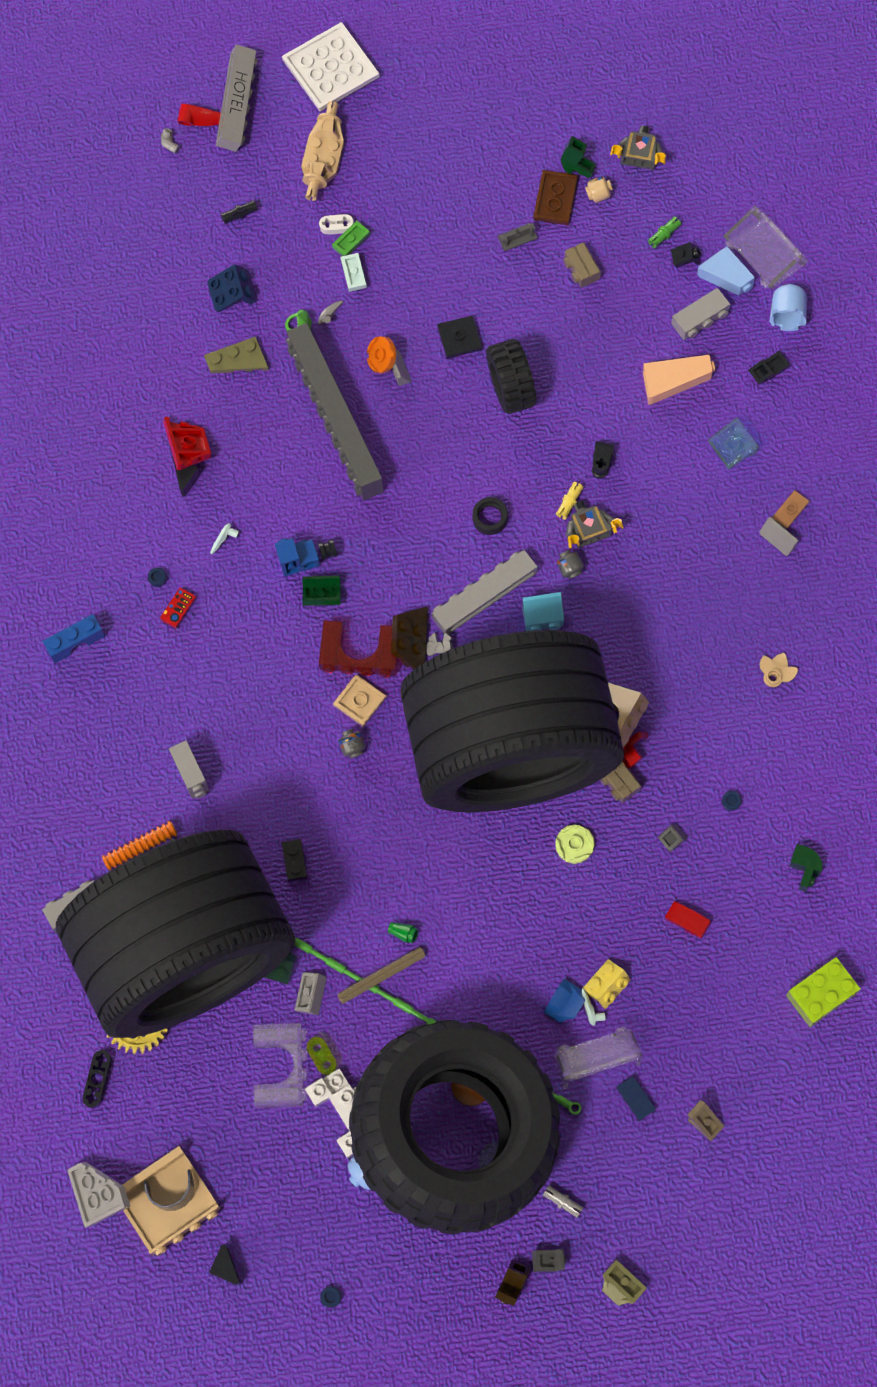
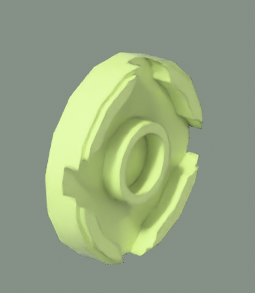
M568 825L557 835L555 842L556 851L560 858L568 863H582L593 853L594 838L588 829L580 825Z

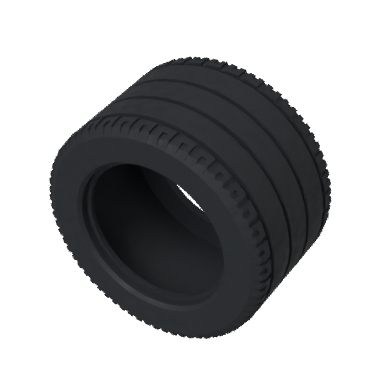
M534 630L480 639L450 649L429 659L411 671L401 684V700L420 790L425 803L431 807L452 812L472 813L499 811L537 804L573 793L594 784L610 774L623 761L624 750L598 644L589 636L560 630Z
M214 830L185 836L155 847L126 861L81 891L64 908L56 921L57 935L104 1031L113 1038H131L158 1032L190 1020L221 1005L273 971L287 957L296 942L288 920L246 839L238 831Z

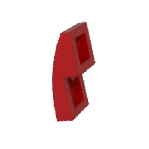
M676 901L673 902L664 917L667 921L682 927L686 932L701 939L711 923L704 916Z

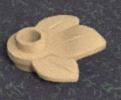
M785 653L775 656L772 660L767 656H763L760 661V669L764 673V683L769 687H778L782 682L792 681L798 672V668L788 667ZM774 676L776 680L771 681L769 677Z

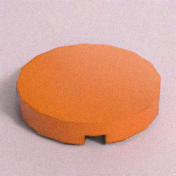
M380 336L373 338L367 348V353H369L367 363L374 372H389L396 361L395 345L389 337Z

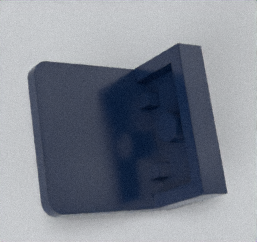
M234 264L208 280V287L215 311L221 312L239 300L248 304L256 302L255 290L250 280L251 275L247 269Z

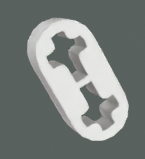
M347 214L324 216L319 221L320 231L324 234L344 233L353 224V218ZM344 221H347V226L343 225ZM327 222L330 224L329 228L325 226Z

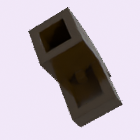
M512 1259L495 1298L504 1304L514 1306L531 1267Z

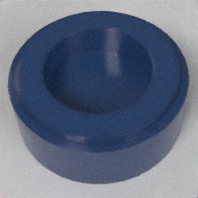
M153 568L148 573V581L153 587H162L167 581L166 573L161 568Z
M728 791L723 795L721 803L725 810L736 811L740 807L742 800L737 792Z
M326 1287L321 1292L320 1299L325 1307L334 1308L339 1305L341 1294L335 1287Z

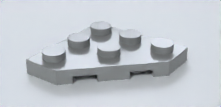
M82 1162L67 1170L85 1228L91 1227L130 1207L125 1187L89 1163Z

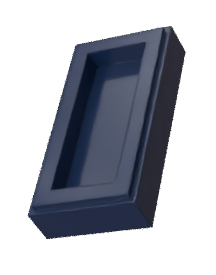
M633 1076L616 1087L639 1122L656 1111Z

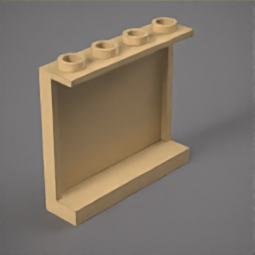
M180 1146L122 1184L125 1187L130 1207L123 1211L152 1256L163 1254L167 1250L166 1247L172 1242L177 1244L185 1238L184 1234L188 1231L192 1233L202 1226L201 1222L206 1219L208 1221L212 1220L219 1214L217 1211L221 1209ZM187 1170H191L194 1179V1194L185 1207L176 1211H165L156 1207L148 1199L144 1186V1181L146 1180L149 1183L151 1195L155 1203L166 1206L178 1202L188 1188Z

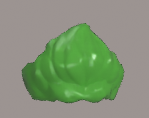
M301 309L297 313L290 315L285 322L287 331L291 330L289 322L294 317H297L298 326L307 323L311 329L312 324L308 312Z

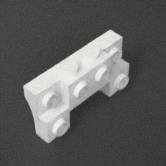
M338 1069L306 1087L305 1091L315 1107L330 1099L349 1130V1115L356 1087L352 1089L341 1070ZM349 1130L348 1133L336 1140L347 1159L353 1156L351 1148L352 1137Z

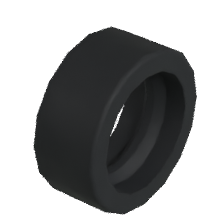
M493 497L483 498L478 501L473 508L472 514L475 528L485 535H494L501 532L508 520L506 505L501 500ZM486 507H494L500 511L501 519L495 525H485L479 519L480 511Z

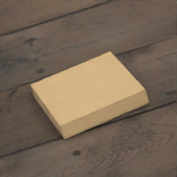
M355 675L335 700L333 706L364 727L387 696L358 675Z

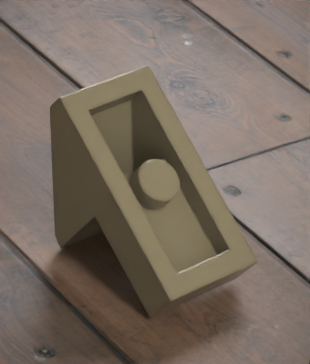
M701 1100L687 1114L689 1123L710 1141L724 1128V1125L707 1104Z

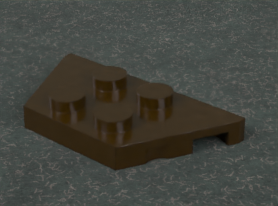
M428 607L393 616L391 653L396 658H399L407 668L411 667L413 670L425 662Z

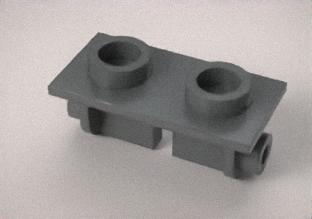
M527 223L524 226L497 236L504 252L538 239L533 223Z

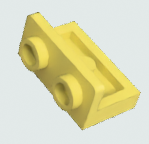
M608 959L582 989H585L589 996L597 1000L606 1009L613 1003L618 994L627 987L631 979L624 969Z

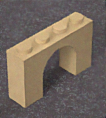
M608 683L614 710L619 712L617 723L624 748L633 730L637 727L641 716L646 711L649 701L640 692Z

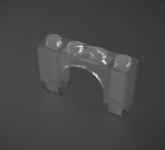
M301 1023L253 1025V1045L255 1048H282L291 1054L294 1062L290 1076L283 1082L254 1085L255 1108L304 1106V1101H307V1092L305 1088L303 1089V1081H307V1069L303 1068V1061L307 1060L306 1048L303 1049V1041H306V1029H302Z

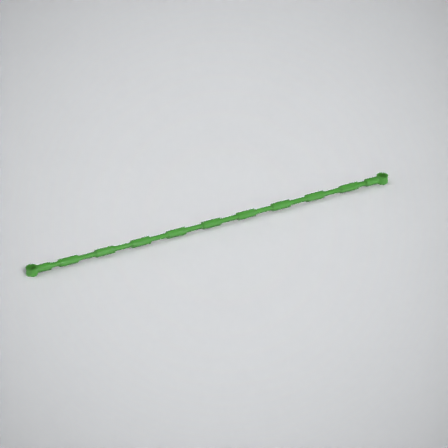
M297 937L295 938L296 947L308 954H313L341 974L344 973L358 982L364 979V977L361 978L347 970V967L334 959L327 958L317 952L312 946ZM377 985L368 989L393 1002V1005L408 1014H413L425 1021L427 1025L436 1022V1020L429 1019L414 1010V1007L399 998H394L382 991ZM552 1092L557 1103L569 1109L572 1115H578L581 1112V1105L579 1103L571 1102L563 1096H558ZM573 1105H577L579 1107V1110L577 1112H573L571 1110V1107Z

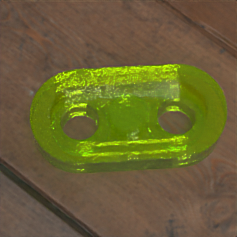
M311 1038L307 1043V1051L321 1074L330 1075L337 1067L334 1056L322 1038ZM315 1045L321 1046L319 1051L313 1050ZM325 1062L330 1063V1067L328 1069H325L323 1067V1064Z

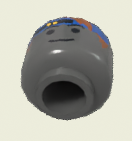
M567 550L559 555L560 559L557 560L556 564L563 577L572 579L583 573L584 564L577 552L570 553Z
M353 729L343 732V737L338 740L343 755L345 757L349 756L352 759L364 754L363 750L366 749V743L362 733L359 731L353 732Z

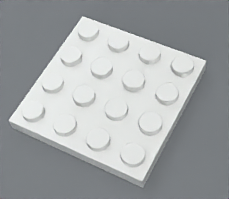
M342 22L282 56L286 66L319 111L327 108L329 101H332V104L338 102L379 78V72Z

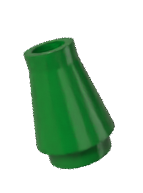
M391 922L388 927V933L407 944H413L418 936V928H415L414 925Z

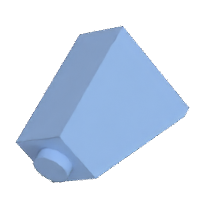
M727 246L698 266L697 272L700 278L738 296L743 292H749L753 288L755 278Z

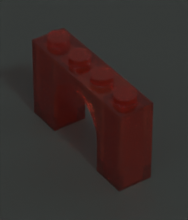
M323 621L319 655L320 670L327 673L342 671L344 674H353L355 672L361 673L364 676L379 674L385 678L396 676L397 658L391 653L392 626L380 625L379 643L376 651L370 657L359 660L350 658L342 650L343 622Z

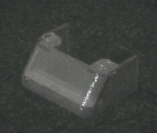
M626 1026L616 1029L613 1034L575 1046H560L554 1054V1060L564 1089L568 1088L569 1081L635 1061L636 1066L641 1064L643 1057L632 1029H627Z

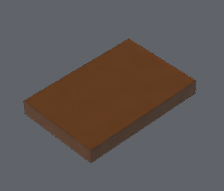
M542 170L533 220L569 226L578 175Z

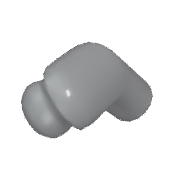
M165 128L163 133H161V144L164 148L177 154L180 146L173 143L172 131Z

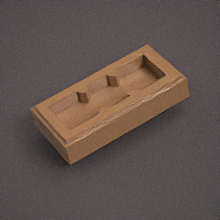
M794 490L772 518L787 530L809 504V500Z

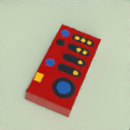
M179 588L161 615L160 620L177 629L196 600V596Z

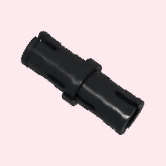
M252 200L240 206L236 205L235 208L220 215L224 224H227L235 219L244 218L243 216L254 211H258L255 201Z

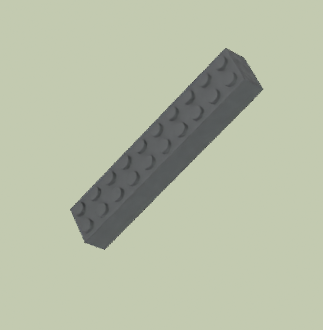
M305 323L286 331L288 338L285 341L288 346V353L290 357L294 358L297 372H301L302 382L305 388L308 387L312 403H315L317 406L316 411L319 418H323L324 428L327 434L330 433L334 449H338L340 462L342 465L345 464L346 474L349 480H352L354 483L353 488L356 495L361 496L362 500L365 501L383 493L382 477L308 324Z

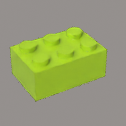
M835 957L790 989L786 997L811 1028L858 994L861 989L838 958Z

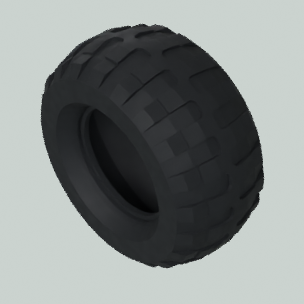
M440 1020L433 1024L419 1025L388 1042L373 1058L358 1082L349 1115V1130L352 1137L351 1148L354 1159L363 1172L362 1177L370 1190L377 1193L383 1200V1204L390 1211L407 1218L411 1224L423 1229L439 1230V1232L446 1234L484 1231L515 1216L535 1198L549 1179L560 1146L558 1131L560 1113L557 1101H554L553 1087L546 1073L543 1074L540 1067L536 1064L537 1059L528 1049L524 1050L515 1043V1039L503 1031L496 1032L489 1029L488 1025L471 1021L459 1023L456 1020ZM442 1082L458 1083L480 1094L493 1110L499 1129L498 1147L491 1163L475 1170L457 1171L445 1168L431 1160L417 1144L411 1128L410 1112L415 1094L429 1085Z

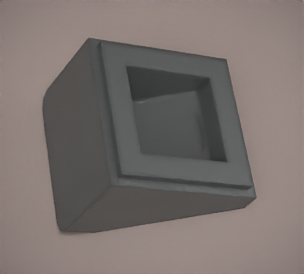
M677 824L670 825L658 836L669 852L688 839Z

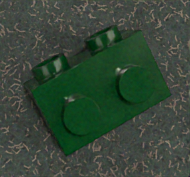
M340 576L302 577L303 606L341 605Z

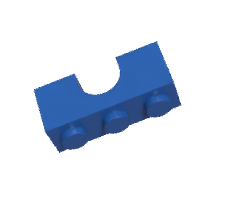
M92 614L42 642L55 664L70 656L71 650L77 645L87 643L89 646L105 636Z

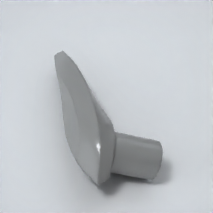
M338 301L328 306L321 313L318 324L329 323L336 310L343 304V301Z

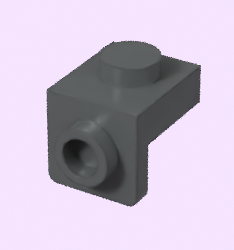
M563 1249L532 1251L533 1272H557L565 1269L566 1258Z

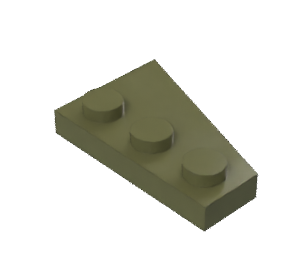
M256 337L204 355L211 374L233 373L234 371L241 370L252 372V370L260 369L262 371H269Z

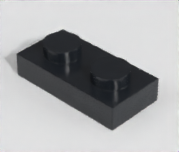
M301 839L282 842L287 880L293 881L307 878Z

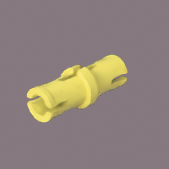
M573 482L567 495H564L562 498L563 502L556 512L559 518L563 516L562 519H567L569 512L574 504L577 503L576 500L584 488L581 484L576 486L577 482Z

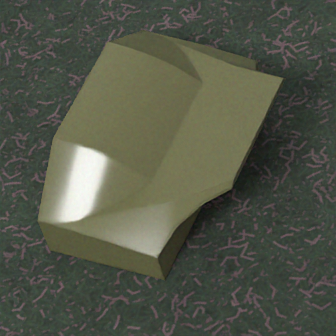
M617 1260L602 1275L604 1279L602 1291L618 1306L626 1303L634 1304L647 1289Z

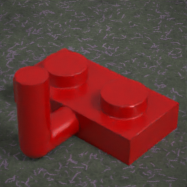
M636 732L629 738L623 748L624 758L622 762L629 770L643 758L634 747V744L640 739H647V732Z

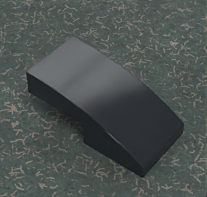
M777 351L765 361L762 359L748 369V371L760 385L788 369L790 364L781 352Z

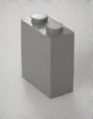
M185 740L168 748L191 798L199 799L207 794L206 792H209V788L187 741Z

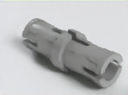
M549 1185L547 1190L553 1193V1195L545 1191L543 1196L557 1204L559 1209L563 1208L575 1216V1218H578L580 1213L573 1208L581 1212L584 1207L568 1198L569 1195H564Z

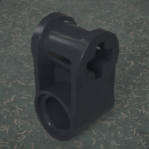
M596 441L592 465V474L595 478L602 479L607 476L613 456L614 444Z

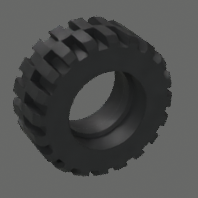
M510 339L490 345L486 349L488 368L495 393L504 412L512 414L533 407L537 403L536 389L528 360L520 342L516 339Z

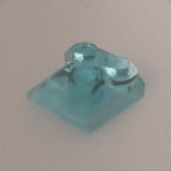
M735 418L707 440L729 470L748 456H753L758 448H760L739 418Z

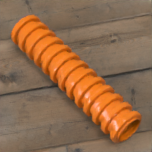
M167 821L166 825L163 823L162 827L159 828L158 826L156 830L152 829L150 833L146 832L145 836L140 835L141 838H135V841H129V844L125 843L124 847L121 848L119 846L118 850L114 849L112 853L108 852V855H102L106 868L111 871L113 867L116 868L117 865L123 864L122 862L138 856L139 853H144L145 850L149 851L151 847L155 848L157 844L161 845L160 842L163 841L165 843L166 839L169 838L170 840L172 836L176 837L177 831L172 822Z

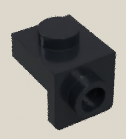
M691 242L671 249L673 265L676 268L694 262L696 265L701 264V251L699 247H696Z

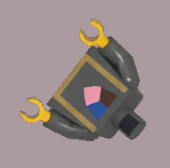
M640 126L639 132H630L629 137H625L617 145L612 146L610 153L611 156L616 154L618 158L621 157V165L654 170L655 164L658 162H662L663 165L666 164V154L663 152L660 143L656 142V136L649 134L650 128L648 126Z
M579 501L574 504L576 513L571 515L565 535L569 548H572V544H576L579 549L611 537L612 529L614 533H617L616 528L621 527L623 529L624 526L621 519H615L605 511L599 510L597 506L587 508L584 501Z

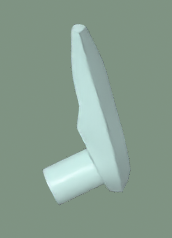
M230 523L226 524L213 544L211 554L225 541L227 535L237 537L239 531L230 528Z
M582 989V996L585 999L584 1006L590 1024L594 1026L597 1021H605V1013L595 1014L594 1007L590 1003L585 989Z

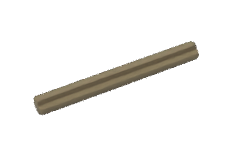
M418 947L338 993V999L342 1004L346 1003L425 957V952L421 947Z

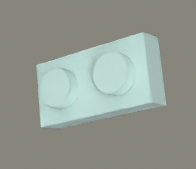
M359 254L342 256L341 263L349 292L367 288Z

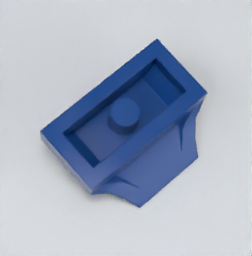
M563 979L547 1005L544 1014L560 1024L564 1020L575 1019L585 1002L581 989Z

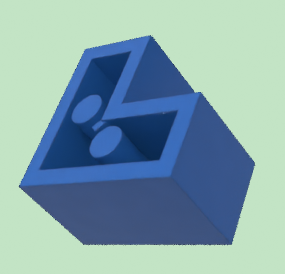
M284 538L275 543L277 557L284 577L320 566L313 540H301L294 544L293 538Z

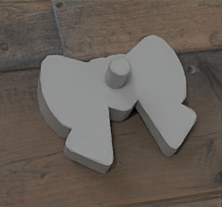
M435 633L428 638L429 642L426 645V652L429 656L453 649L452 637L447 633H444L442 643L438 642Z

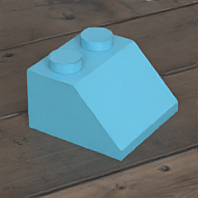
M561 592L523 598L522 611L526 631L548 628L550 630H557L564 626Z

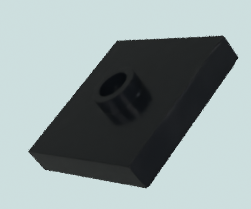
M473 315L437 324L446 359L482 350Z

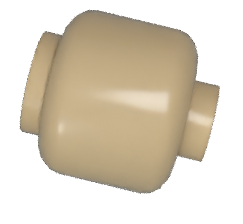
M603 176L588 181V186L585 187L589 200H593L595 203L609 199L611 196L610 191L613 190L610 180L606 181Z

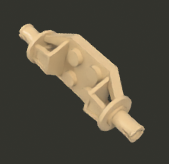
M332 101L328 102L326 113L318 115L317 123L308 137L301 165L304 175L303 182L308 185L305 196L308 200H311L312 196V201H315L318 189L325 188L327 183L337 176L344 147L340 127L342 121L336 116L339 107L337 102H334L333 106Z

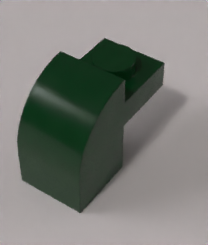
M573 136L565 145L561 156V165L568 174L575 170L580 175L589 179L596 163L583 156L587 144Z
M796 844L789 867L804 871L798 890L806 892L808 887L812 888L815 880L813 875L820 876L822 861L819 855L811 848Z

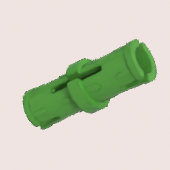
M673 216L664 226H660L658 231L648 239V243L650 246L652 245V248H656L663 240L670 238L671 233L681 226L679 219L675 221L677 217Z

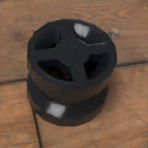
M333 539L328 540L326 543H318L323 561L331 556L338 557Z

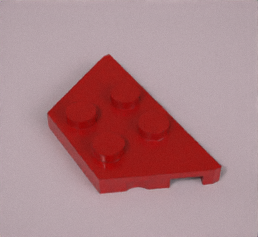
M164 417L163 423L177 470L210 459L211 450L204 428L196 425L193 426L183 421L177 424L171 422L170 417Z

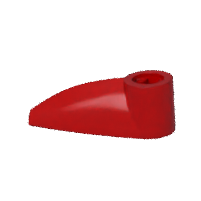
M181 104L177 123L184 126L218 125L221 113L190 104Z

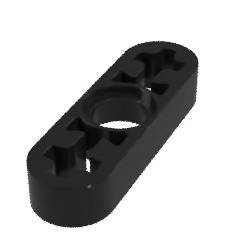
M99 1050L93 1055L82 1097L83 1103L91 1109L97 1108L102 1102L112 1063L110 1054L105 1050ZM102 1055L107 1059V1062H103L101 1067L105 1069V1072L94 1070L95 1067L99 1068L100 1062L97 1059L101 1058ZM95 1074H101L103 1077L102 1082L98 1085L92 1083V1077ZM90 1086L94 1089H100L99 1092L95 1090L94 1096L97 1098V1101H93L92 1104L87 1100L93 1093V1090L89 1089Z

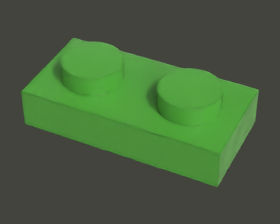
M356 221L332 244V248L342 256L350 255L370 235V231Z

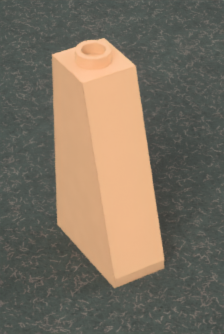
M710 355L644 363L643 377L648 405L710 380L712 372H715L714 361H710Z

